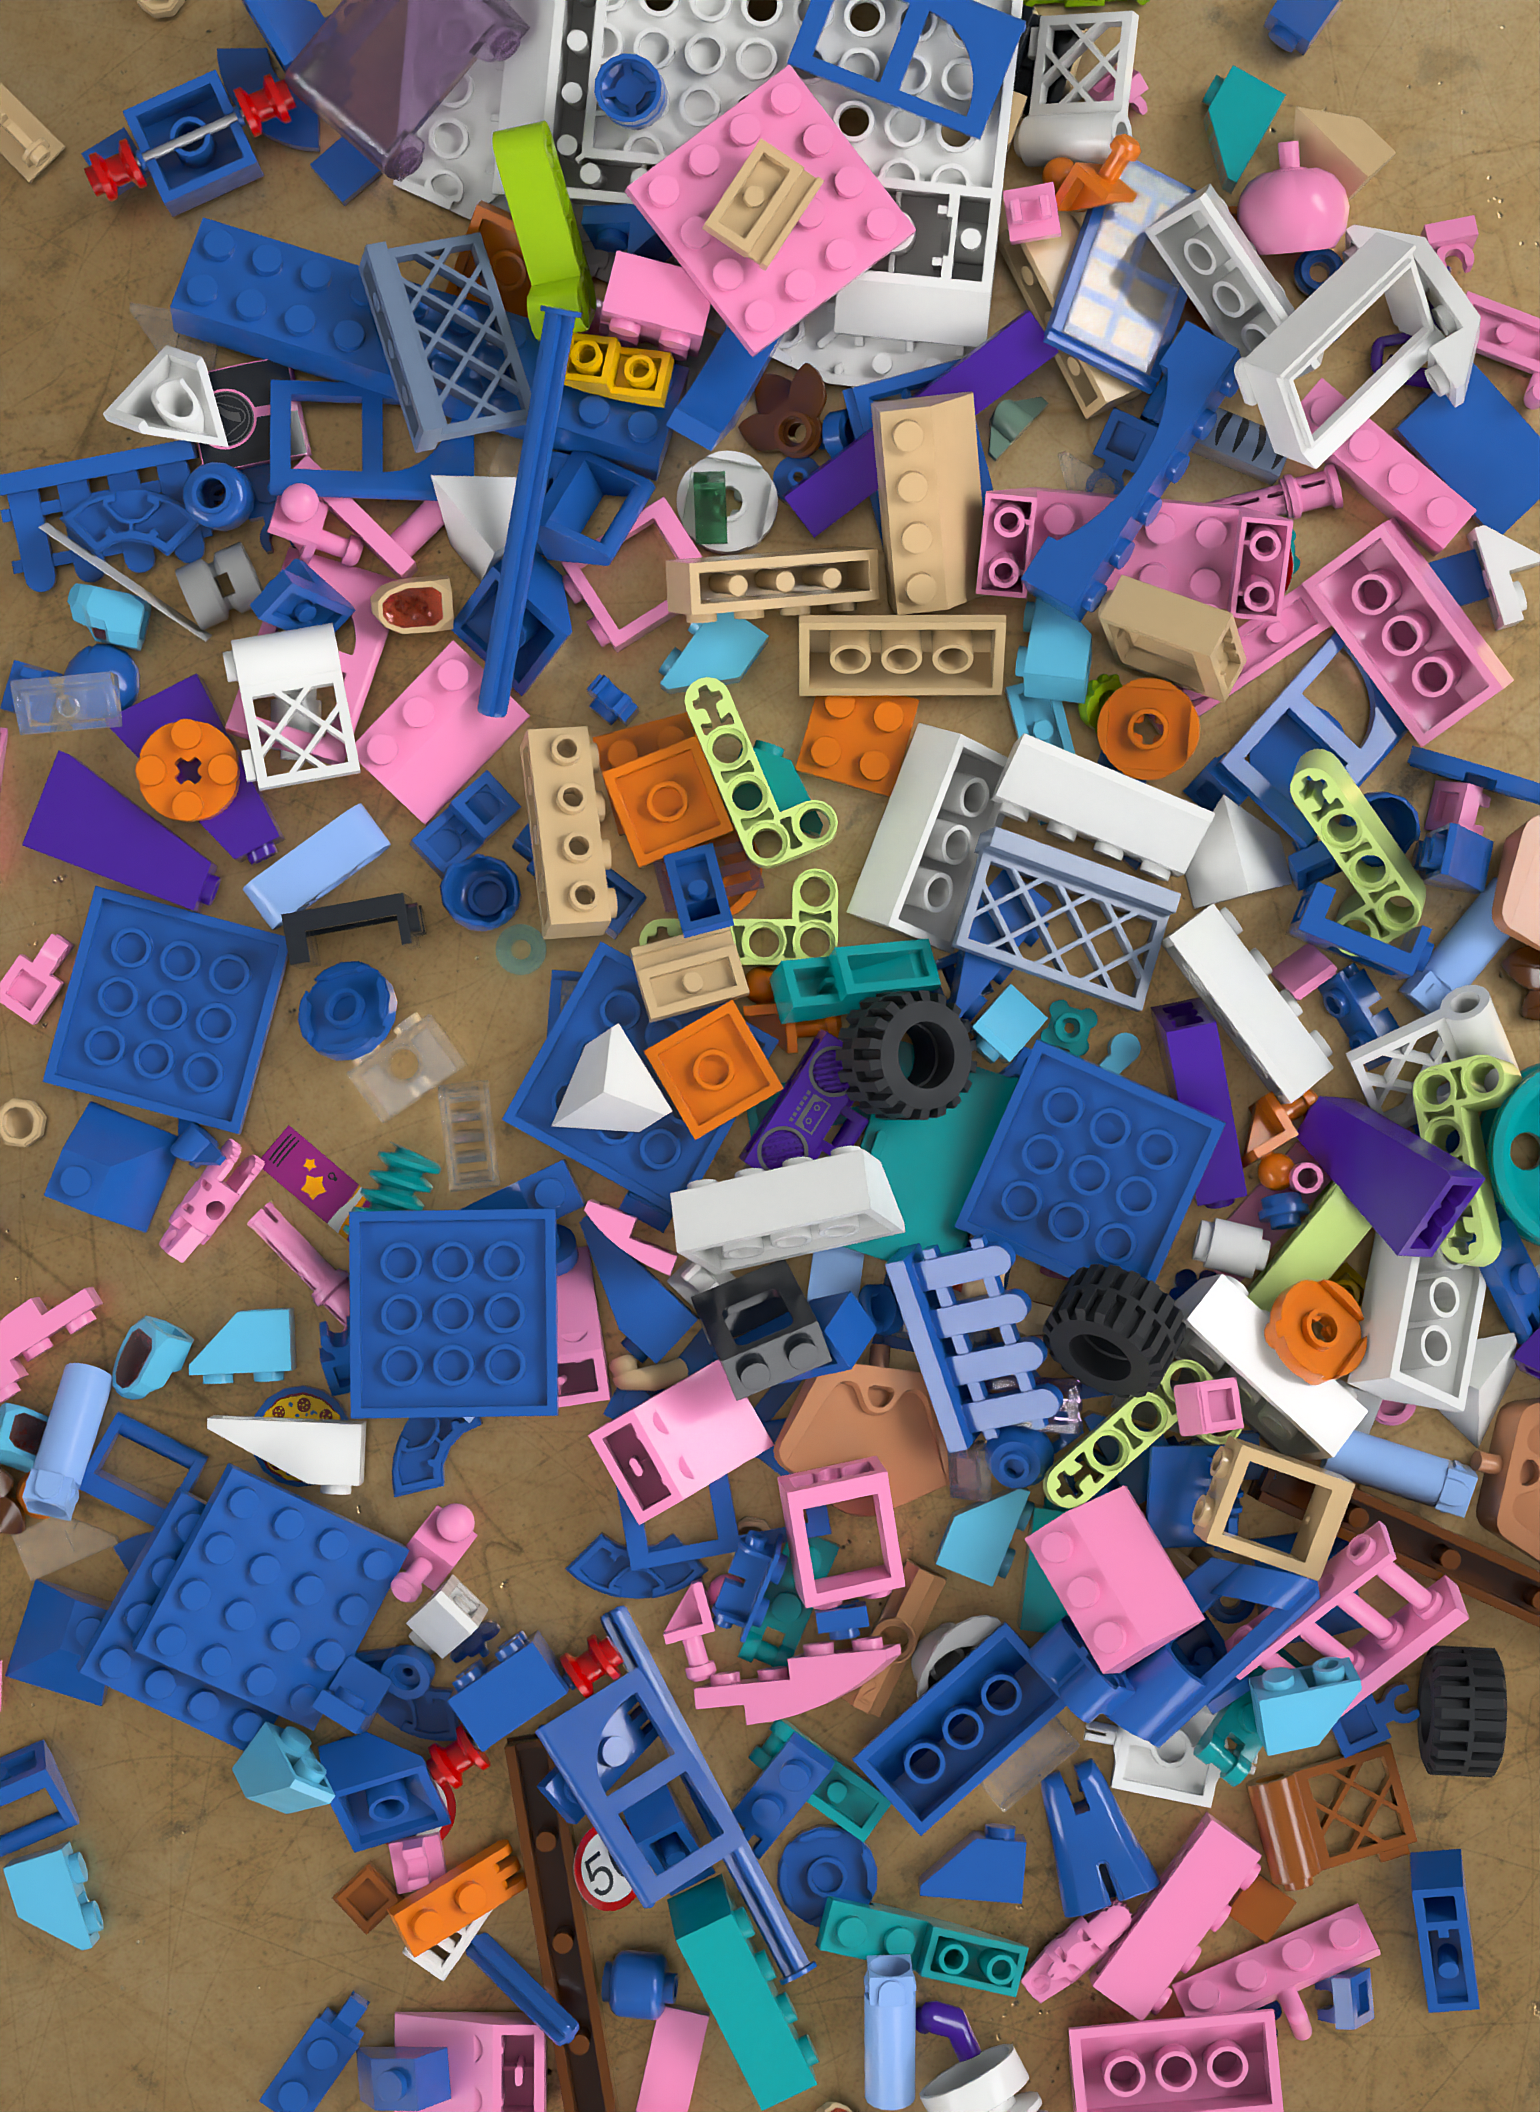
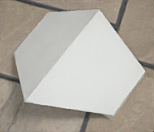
M166 345L103 413L107 421L142 434L229 447L203 358Z
M431 475L449 543L482 582L492 566L503 558L517 477Z
M1223 795L1213 810L1215 813L1214 818L1184 874L1193 909L1292 884L1280 835Z
M619 1023L585 1045L552 1127L640 1132L672 1112V1109Z
M1514 1332L1477 1339L1464 1411L1452 1412L1437 1409L1477 1449L1516 1371V1363L1513 1359L1516 1354V1337Z

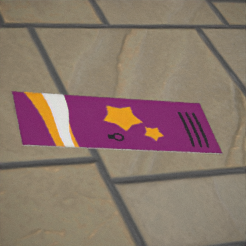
M288 1125L260 1158L265 1161L263 1170L349 1242V1235L343 1231L344 1225H349V1212H352L353 1206L367 1208L370 1206V1203L360 1193L362 1187Z

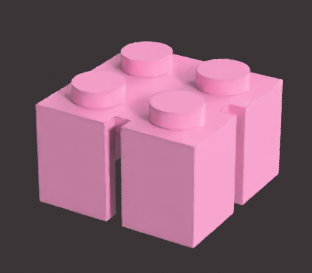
M616 251L602 307L599 333L607 334L608 337L618 338L622 347L637 348L638 342L643 344L647 342L658 347L657 351L671 352L674 360L686 361L688 355L698 358L711 303L683 267Z

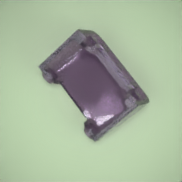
M342 0L286 71L285 83L302 102L387 177L402 182L405 177L413 174L423 162L425 143L416 134L477 59L493 62L496 60L504 61L510 58L519 48L521 38L530 27L505 0Z

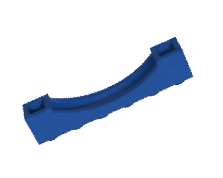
M1189 321L1185 322L1159 363L1164 377L1168 381L1166 401L1157 433L1140 467L1118 496L1087 524L1059 540H1055L1050 536L1047 537L1021 577L1029 594L1078 622L1082 621L1087 611L1092 613L1099 607L1102 598L1107 592L1105 583L1115 568L1122 569L1130 559L1135 547V543L1132 541L1143 525L1149 526L1157 517L1162 506V499L1160 498L1170 482L1175 484L1184 475L1190 462L1188 454L1198 439L1203 441L1208 437L1217 420V413L1215 412L1225 396L1231 398L1239 389L1234 374L1235 364L1242 358L1238 348Z

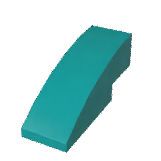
M929 939L835 947L831 954L826 957L781 961L769 977L781 1024L849 1014L851 1010L860 1009L859 1002L867 997H876L877 993L917 990L930 992L941 986Z

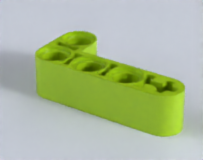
M544 120L494 131L492 136L494 156L532 286L527 296V312L532 332L538 341L541 340L545 312L540 310L541 305L582 312L581 318H575L573 333L588 331L597 307L595 288L550 128Z

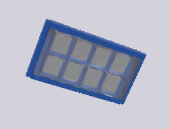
M1136 160L1135 162L1129 161L1119 177L1138 194L1133 203L1120 202L1087 209L1044 332L1043 342L1151 394L1162 373L1159 363L1172 344L1188 295L1144 229L1182 199L1196 192V190Z

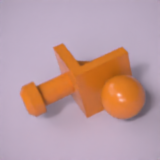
M1127 134L1115 135L1110 143L1112 151L1104 164L1074 163L1065 157H1057L1050 160L1042 171L1043 184L1054 183L1058 211L1085 212L1086 209L1120 202L1133 203L1138 194L1119 177L1129 161L1135 162L1141 154L1139 142Z
M758 966L751 969L745 975L750 992L747 998L756 1003V1005L743 1006L744 1018L758 1029L778 1039L777 1045L788 1055L798 1054L797 1038L816 1037L820 1029L838 1038L840 1028H842L841 1015L781 1024L776 1004H771V1001L774 1000V995L769 977L774 970L766 966Z
M1312 1089L1307 1090L1290 1104H1280L1273 1091H1271L1248 1107L1252 1116L1244 1154L1241 1158L1242 1167L1244 1169L1260 1159L1258 1177L1260 1182L1270 1190L1281 1191L1290 1186L1289 1175L1295 1164L1287 1155L1274 1153L1273 1151L1299 1135L1292 1121L1301 1116L1306 1117L1310 1106L1317 1101L1318 1096Z

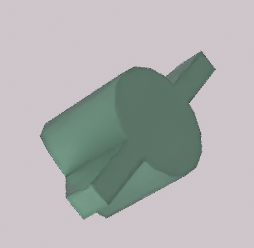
M1042 397L1019 401L1003 400L1000 402L989 419L988 455L996 461L1023 434L1049 403Z

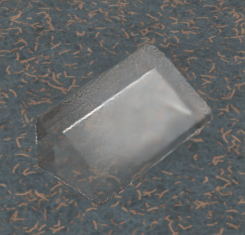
M112 672L10 681L20 735L122 727L119 677Z
M1055 1716L984 1779L980 1785L1004 1813L1080 1747L1079 1741L1059 1718Z

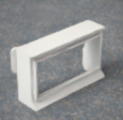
M1376 232L1246 358L1242 357L1236 362L1234 374L1244 402L1250 406L1258 404L1275 453L1317 469L1428 361V348L1446 338L1434 325L1413 257V252L1416 250L1414 244ZM1384 293L1393 323L1398 326L1400 332L1409 334L1412 337L1311 434L1293 380Z

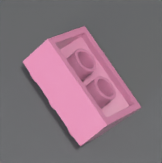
M454 640L355 742L359 763L425 825L439 813L530 717L511 696L505 717H488L478 712L477 707L484 669Z
M1127 1486L1117 1488L1065 1512L1025 1538L1029 1548L1103 1674L1123 1672L1205 1620V1617Z

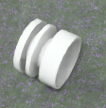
M1013 2044L994 2046L983 2050L978 2056L970 2060L958 2062L935 2077L919 2093L927 2112H1048L1047 2110L1039 2109L1043 2103L1038 2092L1029 2091L1014 2095L1029 2080V2075Z

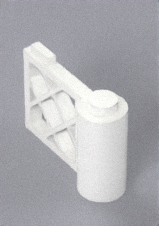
M1134 11L1040 16L1039 27H1031L1028 57L1031 60H1035L1030 111L1029 116L1023 119L1021 125L1017 127L1014 133L1015 152L1022 158L1026 166L1045 167L1050 160L1057 157L1068 158L1074 163L1104 164L1112 151L1110 143L1115 135L1127 134L1132 137L1128 107L1139 15ZM1109 27H1122L1120 42L1104 56L1095 46L1094 42ZM1082 29H1089L1086 33L1082 31ZM1056 30H1073L1080 39L1059 59L1052 52L1054 33ZM1089 48L1100 62L1078 82L1068 68ZM1109 71L1116 79L1114 98L1112 101H1095L1088 91ZM1063 74L1074 88L1059 103L1046 104L1048 88ZM1083 97L1086 102H1078V101Z
M328 623L231 640L232 650L222 653L228 682L238 681L251 745V749L241 751L247 782L257 781L259 791L361 773L333 624ZM333 686L337 705L325 721L301 705L312 689ZM301 691L295 701L285 695ZM274 696L290 708L275 730H273L256 718L253 700ZM296 711L320 727L305 750L280 735ZM338 714L342 732L331 726ZM258 729L270 736L263 747H261ZM328 732L345 744L348 762L326 766L310 754L324 734ZM275 741L299 756V759L289 773L267 777L264 757ZM306 761L316 767L299 771Z
M1465 985L1456 988L1442 1000L1440 1009L1346 1053L1369 1108L1404 1128L1418 1123L1413 1098L1414 1082L1396 1079L1405 1061L1422 1064L1421 1072L1431 1066L1467 1057L1490 1055L1510 1062L1518 1069L1517 1062L1490 994L1484 987L1478 985ZM1437 1030L1439 1037L1430 1054L1412 1050L1417 1039ZM1382 1055L1392 1057L1384 1075L1366 1072L1363 1064ZM1496 1068L1490 1070L1485 1077L1484 1087L1486 1092L1493 1091L1498 1084L1499 1073ZM1449 1082L1438 1087L1437 1100L1439 1104L1445 1102L1450 1095L1451 1086ZM1390 1090L1407 1093L1401 1105L1383 1113L1381 1106Z

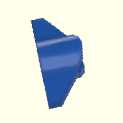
M178 1118V1139L170 1148L171 1154L182 1161L190 1162L189 1165L195 1169L200 1168L201 1165L220 1166L226 1157L218 1148L219 1143L198 1123Z

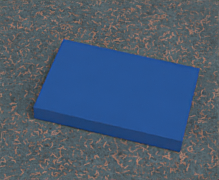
M1474 363L1464 403L1455 408L1446 394L1439 397L1432 391L1392 429L1430 471L1477 510L1471 517L1479 526L1485 525L1503 535L1540 499V436Z

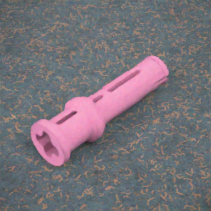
M1333 463L1325 465L1324 471L1296 478L1291 474L1283 475V478L1278 480V485L1206 502L1241 506L1276 516L1286 514L1288 519L1292 518L1293 520L1301 518L1302 512L1330 505L1335 509L1343 508L1341 487Z
M271 1202L267 1203L263 1207L264 1210L261 1208L249 1220L247 1225L313 1291L311 1295L314 1299L313 1302L318 1307L324 1305L344 1326V1332L347 1330L346 1317L350 1316V1274L341 1268L335 1270L282 1216Z

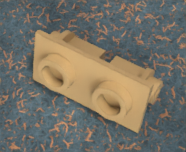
M0 82V154L31 183L66 147Z

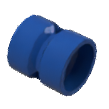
M623 53L610 58L601 66L595 78L594 93L598 105L614 124L625 129L641 130L652 126L662 116L667 106L668 91L663 77L649 60L637 54Z

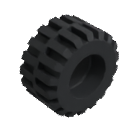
M924 990L877 993L876 997H867L859 1002V1010L850 1011L846 1017L850 1025L848 1028H840L837 1038L843 1041L842 1049L836 1050V1061H842L843 1070L837 1073L840 1083L848 1082L850 1086L845 1092L850 1100L860 1101V1110L866 1114H875L876 1118L883 1120H928V1118H938L945 1115L946 1109H954L961 1102L959 1093H968L972 1082L968 1080L969 1073H976L977 1061H972V1051L977 1050L976 1039H969L968 1032L972 1029L968 1019L959 1018L962 1010L956 1003H946L947 997L939 993H929V991ZM905 1032L909 1035L915 1052L914 1066L908 1079L902 1073L898 1060L899 1045Z
M1091 1264L1089 1268L1083 1266L1077 1269L1075 1274L1071 1275L1046 1319L1042 1331L1045 1333L1043 1336L1044 1343L1051 1349L1049 1354L1053 1360L1062 1365L1061 1368L1067 1374L1077 1378L1078 1382L1107 1395L1111 1393L1121 1398H1129L1130 1395L1139 1398L1146 1396L1147 1392H1154L1158 1388L1184 1340L1186 1324L1182 1322L1184 1316L1181 1309L1173 1305L1175 1302L1168 1293L1159 1289L1160 1286L1152 1280L1148 1281L1141 1277V1274L1132 1270H1123L1120 1266L1110 1264L1108 1267H1105L1102 1264Z
M1431 1647L1421 1666L1417 1709L1420 1712L1417 1718L1418 1743L1424 1767L1430 1775L1492 1778L1502 1761L1507 1729L1506 1679L1498 1652L1495 1648Z

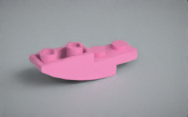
M94 1287L84 1288L50 1311H48L40 1297L30 1298L0 1321V1404L19 1393L21 1389L17 1382L29 1375L18 1357L23 1355L26 1361L29 1362L54 1346L49 1339L51 1336L64 1328L71 1335L97 1319L92 1311L104 1303Z
M882 1636L854 1639L852 1640V1648L834 1650L833 1641L804 1644V1653L787 1659L788 1666L757 1670L758 1678L741 1679L740 1671L719 1672L710 1675V1683L694 1688L696 1709L744 1705L746 1725L772 1722L795 1716L838 1699L868 1682L901 1654L900 1643L883 1645Z

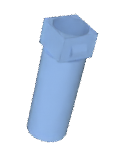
M1496 877L1485 887V891L1479 894L1432 951L1424 971L1420 972L1417 970L1413 977H1409L1398 990L1425 1015L1440 1009L1442 1000L1451 991L1465 985H1471L1510 938L1509 935L1501 932L1492 920V906L1497 884Z
M69 1363L65 1366L33 1468H31L25 1483L26 1486L22 1498L28 1512L71 1521L75 1505L79 1499L78 1490L80 1489L113 1385V1377L106 1371L83 1363Z
M1357 1430L1352 1432L1334 1458L1321 1459L1320 1464L1321 1468L1341 1474L1352 1482L1434 1507L1440 1512L1450 1513L1463 1518L1478 1480V1476L1471 1469V1466L1462 1464L1457 1460L1452 1461Z
M910 1954L867 1955V1972L864 1976L865 2099L868 2104L881 2110L903 2109L910 2106L915 2100L916 1981L912 1971Z

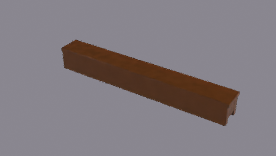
M1264 1466L1260 1478L1252 1480L1246 1494L1261 1503L1302 1521L1316 1484ZM1356 1487L1354 1488L1337 1537L1351 1542L1354 1537L1364 1533L1380 1521L1387 1528L1397 1558L1393 1561L1394 1563L1434 1581H1438L1446 1575L1458 1585L1461 1593L1540 1628L1539 1570Z
M536 1733L509 1737L504 1749L544 1989L579 2023V2030L571 2043L558 2046L553 2042L564 2112H620L586 1903L577 1888L574 1877V1858L577 1848L573 1824L567 1823L536 1787L556 1765Z

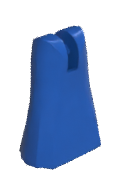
M1092 1758L1073 1764L1077 1776L1078 1790L1084 1796V1799L1071 1803L1069 1796L1072 1794L1064 1783L1059 1770L1040 1776L1042 1799L1053 1845L1063 1912L1066 1918L1083 1916L1111 1905L1110 1898L1117 1897L1119 1901L1127 1900L1147 1893L1161 1884L1155 1868L1138 1842L1106 1779Z

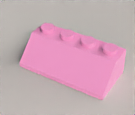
M1395 517L1380 524L1302 583L1303 587L1421 748L1514 681Z
M1273 2009L1068 2028L1069 2068L1074 2112H1284Z

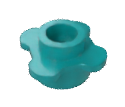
M1065 1000L1053 1002L1049 1007L1051 1018L1048 1028L1041 1032V1040L1054 1046L1068 1049L1070 1053L1076 1056L1086 1054L1089 1050L1087 1039L1090 1030L1098 1022L1097 1014L1090 1008L1079 1010L1070 1007ZM1067 1023L1073 1024L1074 1030L1072 1033L1065 1031L1064 1027Z

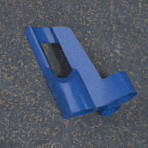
M1213 1557L1208 1558L1182 1579L1202 1614L1222 1596L1274 1607L1275 1609L1224 1657L1206 1665L1191 1666L1181 1664L1171 1650L1172 1643L1177 1639L1175 1638L1123 1672L1103 1674L1069 1615H1065L1028 1652L1039 1670L1051 1681L1058 1684L1060 1687L1058 1688V1693L1061 1699L1079 1719L1086 1723H1091L1098 1715L1104 1714L1129 1733L1149 1741L1152 1745L1160 1748L1320 1599L1318 1581L1267 1568Z

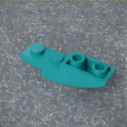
M828 1896L815 1943L819 1950L867 1960V1955L910 1954L912 1971H916L921 1977L1012 1997L1017 1995L1029 1950L1026 1945L950 1921L880 1903L871 1902L868 1905L833 1896Z

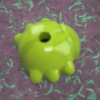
M1101 674L1097 677V680H1090L1088 682L1085 704L1078 703V712L1081 720L1089 728L1094 729L1096 733L1098 717L1102 706L1117 689L1123 687L1119 681L1118 674L1110 676L1108 674Z

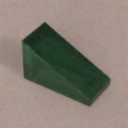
M725 471L694 472L696 545L728 544Z

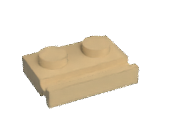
M760 138L702 229L743 257L750 258L760 265L759 268L766 271L822 186L824 180L820 177H814L804 170L805 167Z
M730 927L684 938L682 934L630 949V957L635 967L637 981L650 1023L749 995V988Z

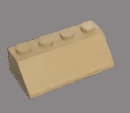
M973 392L871 403L888 604L897 615L947 610L984 596L983 594H976L983 509Z
M799 615V696L1002 695L1006 615Z

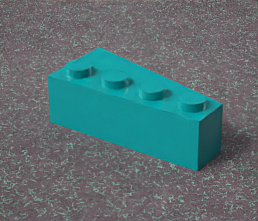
M722 1873L667 1899L675 1940L761 2110L770 2108L816 2086L817 2081L813 2065L820 2062L816 2050L807 2034L799 2037L793 2025V2022L799 2020L795 2008L786 1991L781 1994L778 1993L773 1979L777 1978L773 1964L765 1949L758 1951L752 1936L756 1935L752 1922L743 1906L738 1908Z

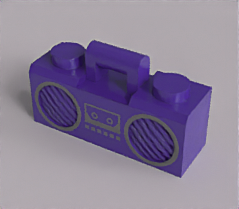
M820 1029L785 1083L784 1089L780 1091L738 1158L753 1168H761L768 1171L783 1167L782 1163L791 1158L809 1157L816 1160L822 1151L831 1156L833 1149L843 1146H854L870 1120L849 1108L854 1103L845 1093L850 1086L848 1082L840 1083L837 1073L843 1070L842 1061H836V1050L842 1049L843 1045L841 1040ZM839 1114L847 1119L830 1144L823 1139Z

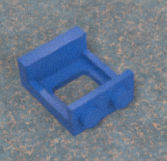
M1315 882L1303 890L1286 935L1355 962L1394 980L1413 977L1417 970L1420 972L1424 971L1434 948V944L1427 941L1432 931L1431 928L1424 925L1412 928L1406 932L1400 948H1396L1326 919V914L1337 889L1320 882ZM1338 948L1357 956H1350L1345 953H1342Z

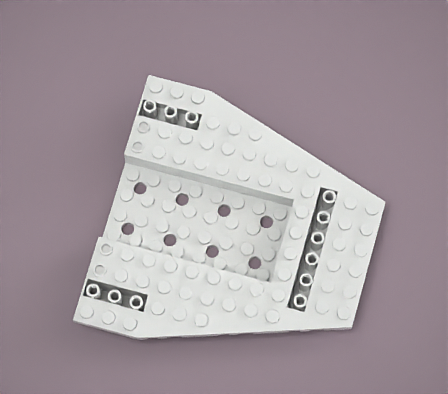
M410 0L393 185L469 220L472 219L476 205L481 200L510 212L494 156L493 132L545 120L554 140L591 276L609 283L616 253L595 250L581 224L583 206L634 204L625 193L627 186L788 66L787 61L811 0H776V13L767 21H756L748 14L750 0H674L672 5L663 11L650 9L646 4V0ZM835 0L813 57L880 82L909 4L898 0ZM974 0L1021 19L1023 0ZM861 3L873 4L880 12L878 25L866 32L855 29L850 22L852 10ZM930 13L900 91L967 117L973 91V72L968 52L963 42L955 36L953 28L939 17ZM1018 45L981 140L971 137L965 145L960 147H952L945 143L942 138L943 126L792 67L839 129L840 117L847 109L856 107L867 113L869 125L863 134L856 137H851L844 133L843 135L909 219L916 232L785 332L772 357L773 359L797 370L803 364L810 363L819 371L825 383L855 387L944 362L962 359L987 340ZM623 53L637 54L649 60L663 77L668 91L667 106L662 116L652 126L641 130L625 129L614 124L598 105L594 93L595 78L601 66L610 58ZM674 255L665 262L682 267ZM711 304L705 328L722 335L727 324ZM923 388L912 390L911 393L916 394Z

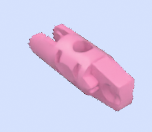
M230 1138L220 1149L226 1157L225 1161L220 1166L208 1165L201 1177L194 1183L183 1201L170 1216L168 1222L171 1225L159 1242L164 1252L181 1263L188 1258L200 1243L204 1245L212 1237L217 1227L221 1225L233 1209L235 1203L239 1201L265 1165V1161L258 1156L249 1155L225 1182L224 1178L233 1168L237 1159L240 1158V1150L242 1149L240 1144Z
M1117 1897L1115 1899L1110 1898L1111 1905L1094 1911L1087 1917L1084 1915L1080 1916L1063 1933L1044 1947L1021 1976L1022 1984L1034 1999L1042 2003L1077 1981L1091 1966L1112 1950L1110 1945L1123 1934L1124 1930H1128V1926H1131L1130 1922L1133 1921L1131 1918L1132 1913L1129 1912L1130 1908L1127 1907V1902L1119 1901Z

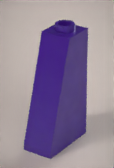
M196 673L106 719L110 729L138 758L140 757L143 745L156 730L181 719L208 723L224 733L238 752L240 761L239 789L232 803L221 814L212 819L198 822L240 863L248 859L251 865H255L278 853L275 845L286 839L264 796L259 791L256 781L247 782L242 753L233 736L226 733V722L201 676ZM195 758L191 762L183 759L178 763L177 767L180 773L176 778L181 785L187 780L192 781L194 784L200 781L201 776L197 771L201 765L199 759Z
M58 750L22 845L198 913L201 912L203 904L211 906L221 882V878L215 876L218 866L77 758Z
M1200 997L1150 1007L1169 1097L1227 1122L1193 1199L1197 1206L1205 1205V1207L1210 1209L1230 1206L1235 1202V1198L1248 1195L1217 1022Z
M1319 1096L1317 1101L1308 1109L1306 1118L1297 1130L1299 1135L1296 1138L1336 1185L1340 1187L1342 1192L1397 1256L1432 1257L1486 1179L1476 1169L1353 1098Z

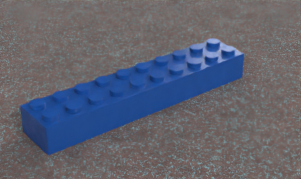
M203 217L170 306L174 332L263 360L268 359L280 365L334 382H347L393 397L395 401H399L358 269L359 265ZM413 283V284L419 286L420 288H421V286H422V285H420V284ZM430 287L427 292L453 306L458 296ZM407 294L409 302L411 304L414 298ZM465 299L458 309L483 325L491 314L488 305ZM422 302L418 304L413 312L416 323L434 334L446 317ZM505 311L526 379L532 392L540 340L538 341L535 338L529 318ZM452 320L441 338L467 352L477 335ZM493 322V324L491 325L490 329H492V330H494L495 332H497V331H496V328H495V325H494V322ZM485 339L482 340L473 355L499 371L505 361L503 350ZM422 341L425 350L428 346V343ZM436 348L433 349L427 359L430 369L450 380L460 362ZM674 363L664 408L615 400L564 385L553 450L571 455L572 451L590 452L657 482L674 431L667 427L666 424L675 407L686 395L689 368ZM466 366L456 384L475 396L482 398L492 381ZM507 369L504 375L511 378L509 369ZM497 385L487 402L504 413L521 410L517 396ZM436 387L438 395L440 396L443 390ZM450 394L442 405L445 416L462 421L468 420L475 410ZM480 413L478 418L486 417V415ZM526 425L496 430L495 432L523 440Z

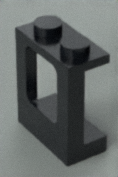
M403 892L281 914L289 962L291 966L299 969L321 966L316 939L318 935L398 921L401 943L409 949L420 948L419 936L427 935L422 905H418L417 902L412 903V898Z
M785 1259L690 1297L710 1347L713 1346L736 1401L832 1361L818 1320ZM789 1312L793 1320L789 1327L746 1345H738L733 1337L755 1329Z

